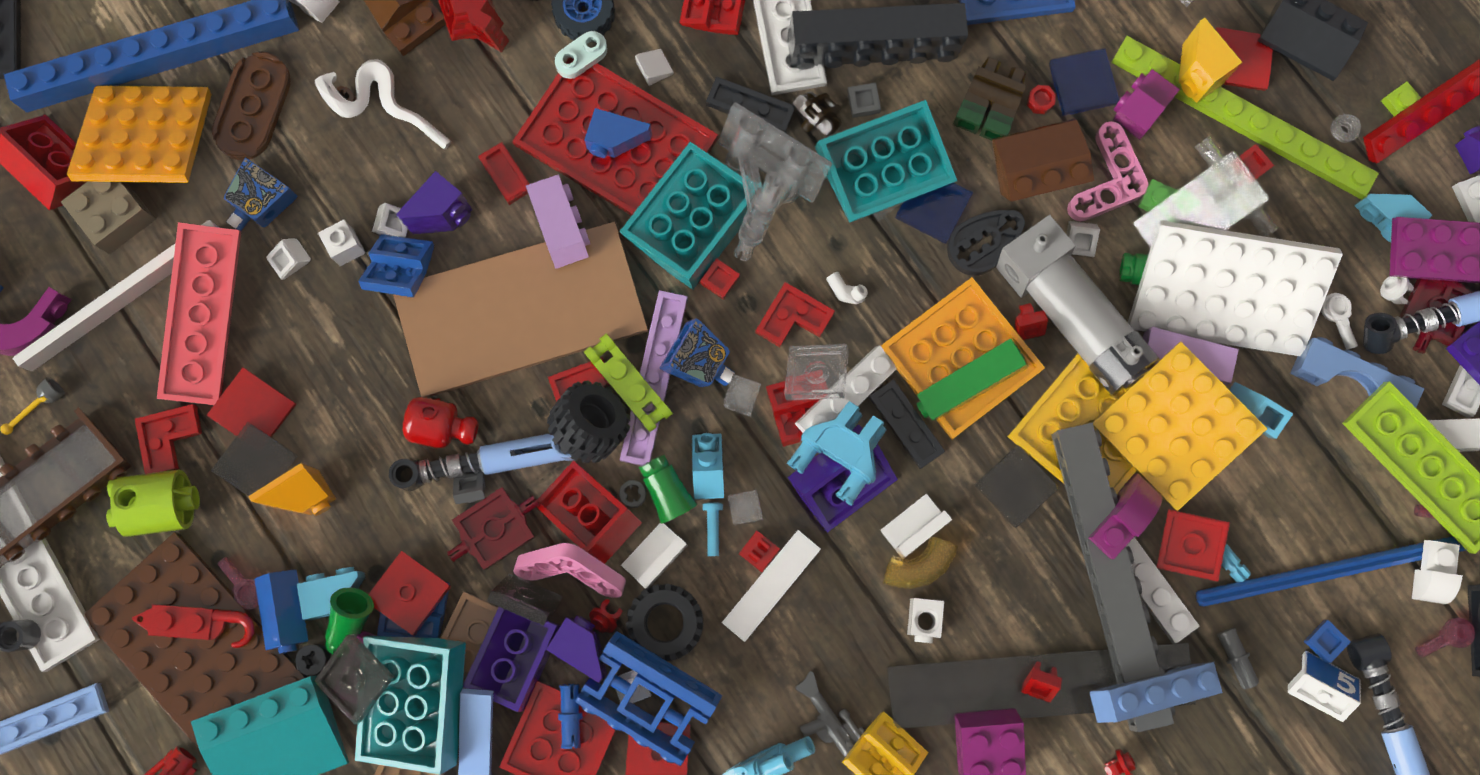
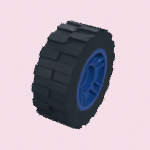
M613 0L551 1L552 13L558 29L560 28L561 33L564 36L567 35L573 41L589 31H595L604 36L605 32L610 30L611 24L615 19ZM582 6H586V9H588L586 12H580Z

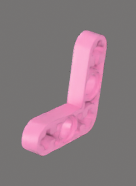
M1116 122L1104 123L1096 133L1095 138L1113 180L1078 193L1071 199L1067 211L1069 216L1075 221H1086L1134 202L1144 195L1148 187L1147 178L1125 131ZM1107 131L1109 134L1114 133L1116 135L1113 142L1110 138L1105 139L1104 135ZM1113 146H1115V148H1117V149H1115L1113 152H1110V150L1113 148ZM1120 154L1126 156L1129 160V166L1126 168L1118 167L1114 161L1115 156ZM1131 170H1133V173L1130 176L1126 175ZM1131 182L1139 184L1140 187L1137 189V193L1134 189L1129 190L1128 185ZM1103 190L1113 192L1115 202L1111 204L1103 202L1100 197ZM1093 199L1094 204L1090 205L1085 210V213L1082 210H1076L1075 207L1078 205V201L1081 205H1085Z
M561 543L521 554L517 557L513 570L516 576L530 581L568 572L598 593L611 598L621 597L626 583L622 575L580 547L570 543Z

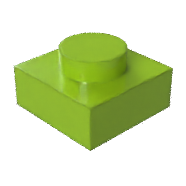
M1407 81L1384 97L1381 102L1393 116H1396L1421 99V97Z

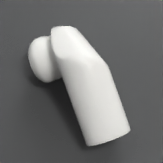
M835 272L826 278L837 299L841 302L860 304L868 295L866 287L861 284L858 286L846 285L839 272Z

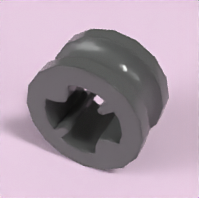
M629 480L621 486L619 497L627 507L637 508L645 502L647 493L645 487L640 482ZM633 486L638 487L640 499L638 501L633 499V502L627 501L628 495L625 493L629 487L631 490H633Z

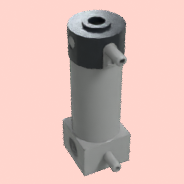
M1049 214L1002 248L996 268L1020 298L1028 293L1087 363L1095 377L1113 396L1124 388L1127 389L1149 372V369L1160 358L1141 335L1134 331L1071 256L1076 245Z

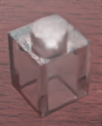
M733 374L723 402L724 408L752 416L761 390V383Z

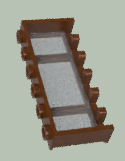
M79 407L74 410L79 417L76 421L66 428L62 425L55 426L50 431L54 436L41 447L36 444L28 446L25 449L28 457L16 466L7 463L0 468V473L3 475L0 477V568L7 562H14L25 553L24 549L34 541L39 542L45 539L51 533L50 529L59 522H65L72 518L77 512L76 509L83 503H89L101 495L102 489L107 486L108 481L124 477L127 474L126 470L131 467L90 417Z

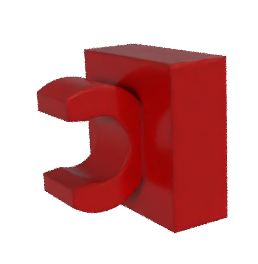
M1031 303L1020 305L1021 313L1015 319L1014 330L1022 340L1045 335L1048 322L1046 313L1043 310L1034 312Z
M756 531L738 555L762 573L780 548Z
M1037 661L1023 681L1021 693L1051 703L1061 689L1062 678L1057 676L1056 667H1052L1049 673L1041 671V662Z

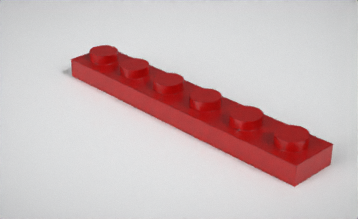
M1480 59L1364 136L1363 140L1368 160L1376 164L1480 95Z

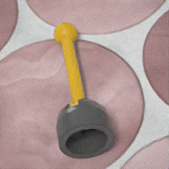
M46 377L36 389L38 398L10 423L3 424L0 427L1 433L4 435L11 434L13 427L41 402L53 403L59 400L65 394L63 388L53 379Z

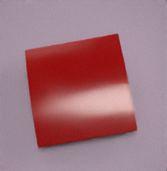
M684 0L679 23L682 26L697 30L739 35L745 0Z
M1216 27L1215 30L1242 61L1224 84L1262 91L1267 90L1273 49L1258 42L1261 34Z
M243 367L207 413V416L258 451H262L296 406V403Z
M822 371L766 386L783 447L802 442L801 435L803 433L795 423L829 391Z

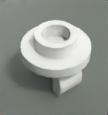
M1388 277L1384 280L1380 293L1383 298L1392 301L1394 304H1407L1408 300L1403 295L1406 291H1413L1414 287L1409 283L1408 278Z

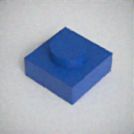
M1323 620L1304 640L1326 664L1331 663L1351 642L1329 620Z

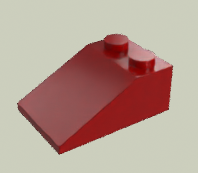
M574 460L536 500L540 505L537 508L568 538L604 564L642 524L628 508Z

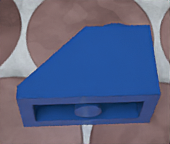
M595 108L584 141L587 150H590L591 154L601 158H605L606 155L615 158L650 140L652 136L651 124Z

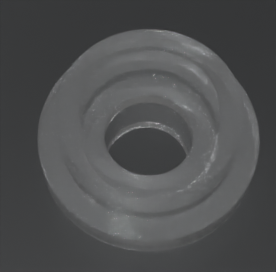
M1351 114L1339 115L1331 124L1333 137L1343 143L1355 140L1361 131L1359 119ZM1341 126H1345L1348 129V133L1344 132Z

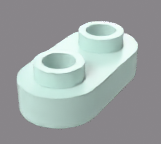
M589 31L561 49L555 57V66L558 73L564 78H576L601 61L607 53V44L604 36L598 32ZM589 42L597 43L593 48L587 46ZM567 58L574 59L571 64L564 63Z

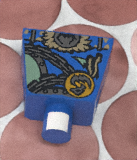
M245 158L224 195V200L235 208L226 223L234 229L242 231L247 223L253 220L264 228L298 196L288 186Z
M697 318L685 323L659 367L661 370L698 387L710 386L714 379L727 386L735 374L733 370L723 364L730 353L729 348Z

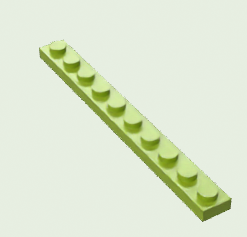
M1126 36L1111 62L1136 77H1139L1141 73L1147 76L1151 69H1153L1180 89L1174 98L1361 200L1368 195L1379 174L1377 171L1221 86L1196 103L1192 98L1185 95L1181 84L1178 82L1180 64L1129 36Z

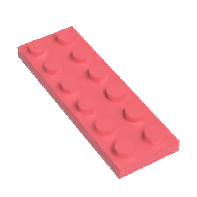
M178 222L157 399L214 405L222 395L241 239L240 230Z

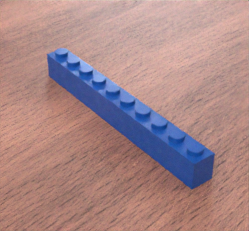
M251 0L6 73L4 78L10 101L25 112H31L91 94L96 86L121 85L297 32L299 28L293 7L288 0Z

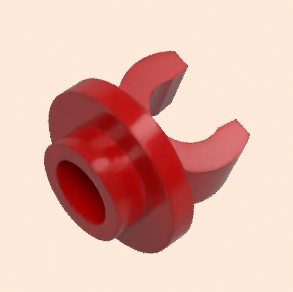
M605 599L599 608H593L589 613L591 623L595 625L594 628L602 633L613 632L617 627L616 622L623 612L619 608L615 614H609L606 611L610 602L609 599Z
M1120 748L1115 750L1117 758L1105 763L1104 769L1107 775H1121L1122 773L1133 775L1132 771L1137 768L1130 753H1123Z

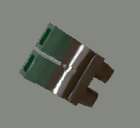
M987 57L981 67L978 66L953 122V126L976 134L987 107H989L990 111L979 136L992 141L994 138L1009 135L1012 122L1026 88L1024 84L1026 71L1012 67L1008 77L997 74L1001 62Z

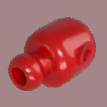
M416 397L407 406L402 431L405 439L411 443L444 448L451 443L452 438L459 439L463 444L474 443L478 433L479 421L471 416L459 418L458 410L454 403L441 401L440 398Z

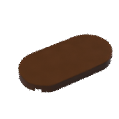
M269 52L251 53L252 56L244 57L238 61L232 71L212 126V135L217 147L229 158L235 160L253 159L263 153L271 141L290 88L291 78L286 65L276 55Z

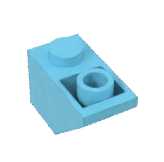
M1369 194L1354 205L1360 211V215L1365 220L1372 222L1381 231V235L1389 242H1391L1392 218L1429 219L1432 216L1412 195Z
M1234 382L1229 389L1267 428L1262 434L1268 438L1277 439L1293 413L1237 382Z
M703 433L692 435L694 499L724 498L722 434Z
M347 567L335 570V576L326 578L324 573L306 576V582L297 584L302 619L315 620L329 617L332 594L342 588L358 589L365 579V573L354 571V567Z

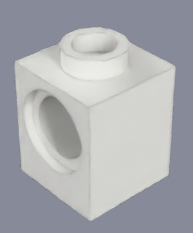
M345 220L318 233L331 259L339 266L366 253L354 229Z
M919 598L910 599L907 635H914V642L933 643V638H941L944 601ZM923 612L930 614L933 620L932 626L928 630H923L918 625V617Z

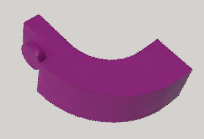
M48 287L25 318L12 324H0V355L15 356L58 325L55 324L56 320L65 314L68 308L67 305L72 299Z
M1134 473L1117 494L1119 502L1088 537L1110 559H1115L1134 537L1141 535L1155 517L1162 503V495L1138 473Z

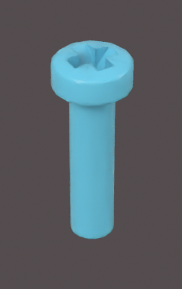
M708 502L703 504V510H707V556H719V510H723V504Z

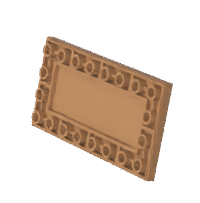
M615 221L587 229L586 233L590 245L585 246L589 257L555 269L546 242L425 277L414 298L393 294L421 397L428 398L585 351L588 347L593 348L600 342L599 338L606 333L615 342L648 332Z

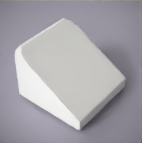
M661 49L635 55L636 63L648 86L674 74Z
M388 203L381 204L378 208L372 232L380 235L405 238L408 229L396 216L401 208Z
M1068 222L1067 236L1076 245L1072 253L1073 255L1095 257L1100 228L1097 224Z
M295 238L282 239L266 257L281 280H285L311 261L307 252Z

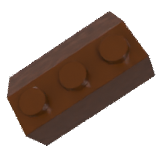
M1077 119L992 139L1000 194L1010 202L1094 181L1091 152Z

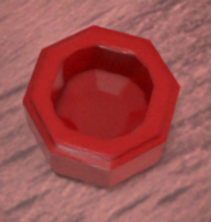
M1038 84L1029 92L1027 106L1033 113L1045 115L1055 106L1056 93L1050 86Z

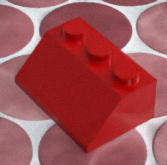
M46 114L0 128V164L48 210L63 206L61 201L87 182L71 181L68 177L67 171L76 142Z

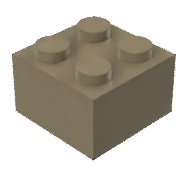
M87 181L61 201L91 242L108 254H111L156 219L127 182Z

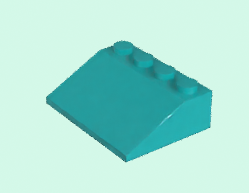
M926 100L819 140L815 146L823 170L849 223L958 181Z
M689 142L626 222L620 233L669 274L694 290L715 259L721 255L761 203L760 188L692 142Z
M364 637L355 761L438 775L457 765L460 693L463 689L466 642L440 638Z
M321 675L309 676L191 721L200 753L212 775H320L349 763Z

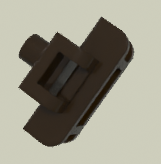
M810 91L804 95L797 96L792 103L806 118L801 125L806 132H811L815 126L823 135L829 136L835 133L841 126L842 122L837 114L842 108L827 93L817 96Z

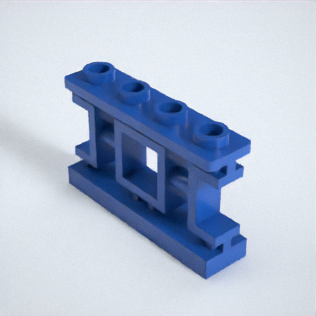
M616 631L599 658L600 661L612 667L605 681L601 685L589 678L575 702L581 705L582 709L587 713L596 714L607 721L613 729L623 731L632 736L639 745L649 747L658 752L665 761L681 766L695 743L683 735V731L692 717L706 725L722 695ZM622 664L638 673L632 684L616 675ZM639 684L665 700L656 717L629 702ZM609 686L625 694L619 705L604 696ZM675 696L691 705L685 716L669 707ZM662 718L678 727L673 737L657 729Z

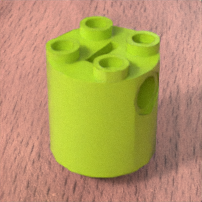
M182 470L119 477L116 480L108 481L107 484L111 509H108L106 514L109 527H116L117 531L125 537L188 529L194 519V510H197L200 505L198 489L196 486H191L188 476Z

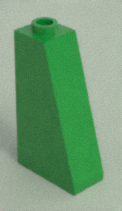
M1010 338L918 393L917 396L920 401L916 403L924 418L930 416L931 420H937L1030 366L1016 343Z

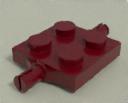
M1417 279L1414 289L1408 298V303L1405 304L1399 317L1403 318L1405 314L1414 316L1416 311L1435 307L1439 309L1442 304H1448L1449 299L1473 292L1466 289L1459 281ZM1450 322L1446 324L1445 328L1439 325L1437 330L1426 333L1421 331L1413 346V350L1422 354L1426 353L1431 340H1436L1449 346L1461 336L1466 325L1458 327Z
M501 487L452 519L460 533L462 543L447 551L448 556H451L450 559L455 562L469 552L477 559L482 569L487 570L534 539L535 535L527 524L525 514L540 506L536 498L532 495L518 505L511 500L506 490Z

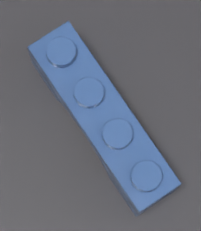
M1314 337L1308 341L1301 356H1297L1290 374L1315 386L1328 382L1334 376H1347L1358 381L1365 388L1369 396L1383 382L1390 381L1415 408H1417L1424 388L1416 385L1413 379L1402 375H1394L1388 372V368L1384 365L1360 359L1361 356L1358 353L1334 347L1333 342L1322 337Z
M1214 662L1190 664L1168 670L1167 673L1159 676L1116 684L1093 690L1089 693L1097 723L1120 722L1223 692Z

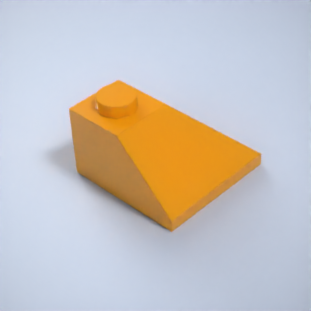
M300 463L248 496L251 502L307 515L314 514L315 516L326 512L331 507L330 503L336 500L320 471L303 463Z

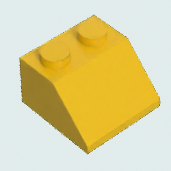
M1206 18L1200 20L1182 45L1178 82L1181 84L1185 95L1192 98L1196 103L1223 85L1242 63Z

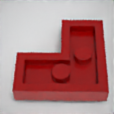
M785 282L755 330V333L778 347L782 346L794 324L820 338L833 317L835 310Z
M194 404L134 419L145 474L179 470L174 441L202 434L198 409Z

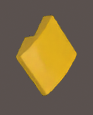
M883 711L861 735L842 762L856 775H915L929 752Z

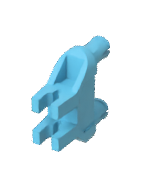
M849 401L835 420L814 425L803 432L801 435L802 443L791 459L787 461V464L803 474L814 456L822 452L849 469L851 474L840 490L837 491L836 496L842 501L846 500V503L852 506L866 484L870 485V483L876 480L873 449L886 432V428L883 426V421L872 416L859 435L852 430L862 417V413L859 412L860 408Z
M809 736L788 745L778 743L734 765L721 775H783L794 769V762L815 753V746Z

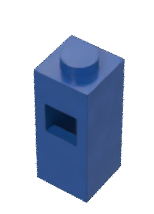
M297 569L268 573L254 578L265 649L272 650L278 648L279 654L296 651L298 644L308 641L306 623L302 619L297 584L299 583Z

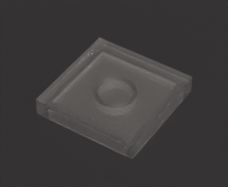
M848 345L790 346L784 391L786 400L845 398L849 354Z

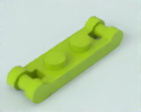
M606 333L599 338L600 342L593 348L588 347L583 352L645 428L651 432L657 427L656 423L663 418L667 419L673 413ZM609 351L613 357L604 363L600 356ZM652 403L656 409L647 415L643 410Z

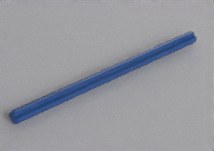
M1453 536L1432 540L1460 545L1459 552L1466 551ZM1424 542L1203 589L1196 592V599L1199 606H1209L1422 560Z

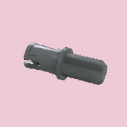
M1230 628L1218 633L1217 637H1219L1228 657L1226 662L1232 665L1243 689H1250L1257 686L1259 681L1248 659L1250 653L1245 651L1236 628Z

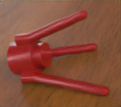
M177 746L174 750L171 749L161 761L144 775H154L160 769L162 771L159 775H193L197 771L193 767L197 760L190 752Z

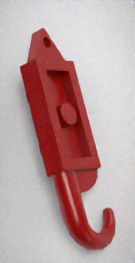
M152 604L151 609L132 617V620L147 630L148 635L203 640L217 639L225 629L226 623H238L243 625L245 634L241 640L231 644L233 648H241L247 645L255 633V625L252 619L246 613L240 611Z

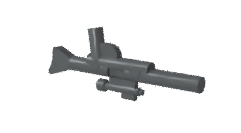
M809 671L805 679L795 686V690L810 698L820 715L817 716L818 719L800 726L802 735L806 737L816 733L824 743L834 741L840 752L846 757L865 730L862 726L857 728L850 718V713L847 709L839 712L840 718L846 722L843 725L818 691L814 673Z

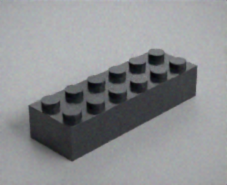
M965 3L792 11L787 35L790 67L807 70L818 66V64L826 65L828 68H838L843 64H854L857 67H863L870 63L880 62L883 65H894L899 61H910V63L919 64L926 60L937 59L939 62H950L958 57L968 37Z

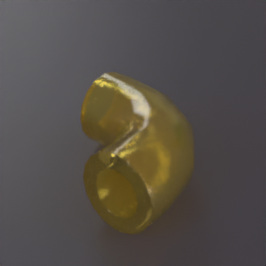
M930 537L924 552L916 558L904 559L892 555L882 583L905 589H915L930 585L947 572L956 556L958 546L939 538Z

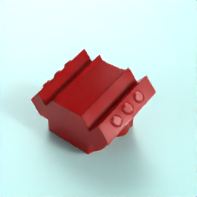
M438 0L452 41L479 39L496 50L503 52L509 39L501 30L504 23L496 13L492 0Z

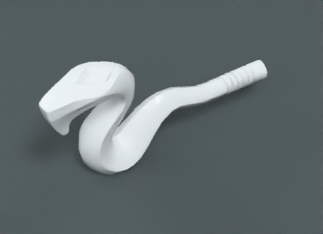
M379 59L368 60L357 70L355 77L357 97L354 102L343 98L334 87L333 83L337 79L335 72L324 74L315 80L316 87L325 102L334 112L345 118L358 116L365 110L369 103L370 85L372 81H376L382 106L387 113L395 118L412 123L444 150L452 142L419 114L396 103L394 98L393 72Z

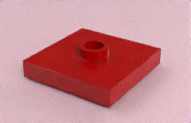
M1168 509L1157 568L1218 582L1230 522Z
M401 551L368 595L372 598L376 610L412 636H415L451 586Z
M660 722L657 729L673 737L678 727L669 722ZM688 724L682 733L689 739L691 724ZM628 735L625 775H687L689 753L683 764L679 766L676 763L665 761L658 752L649 747L639 745L632 736Z

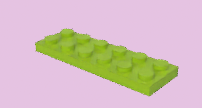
M1390 381L1383 382L1342 424L1469 553L1476 554L1480 550V473Z

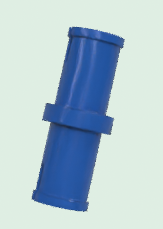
M579 684L559 685L561 713H558V720L561 721V748H580V719H583V713L579 711V704L575 702L579 695Z

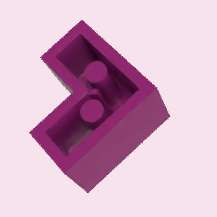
M1151 69L1147 76L1141 73L1131 86L1134 89L1133 93L1131 94L1126 91L1113 109L1117 113L1113 121L1120 124L1122 128L1138 140L1144 136L1180 90L1153 69Z

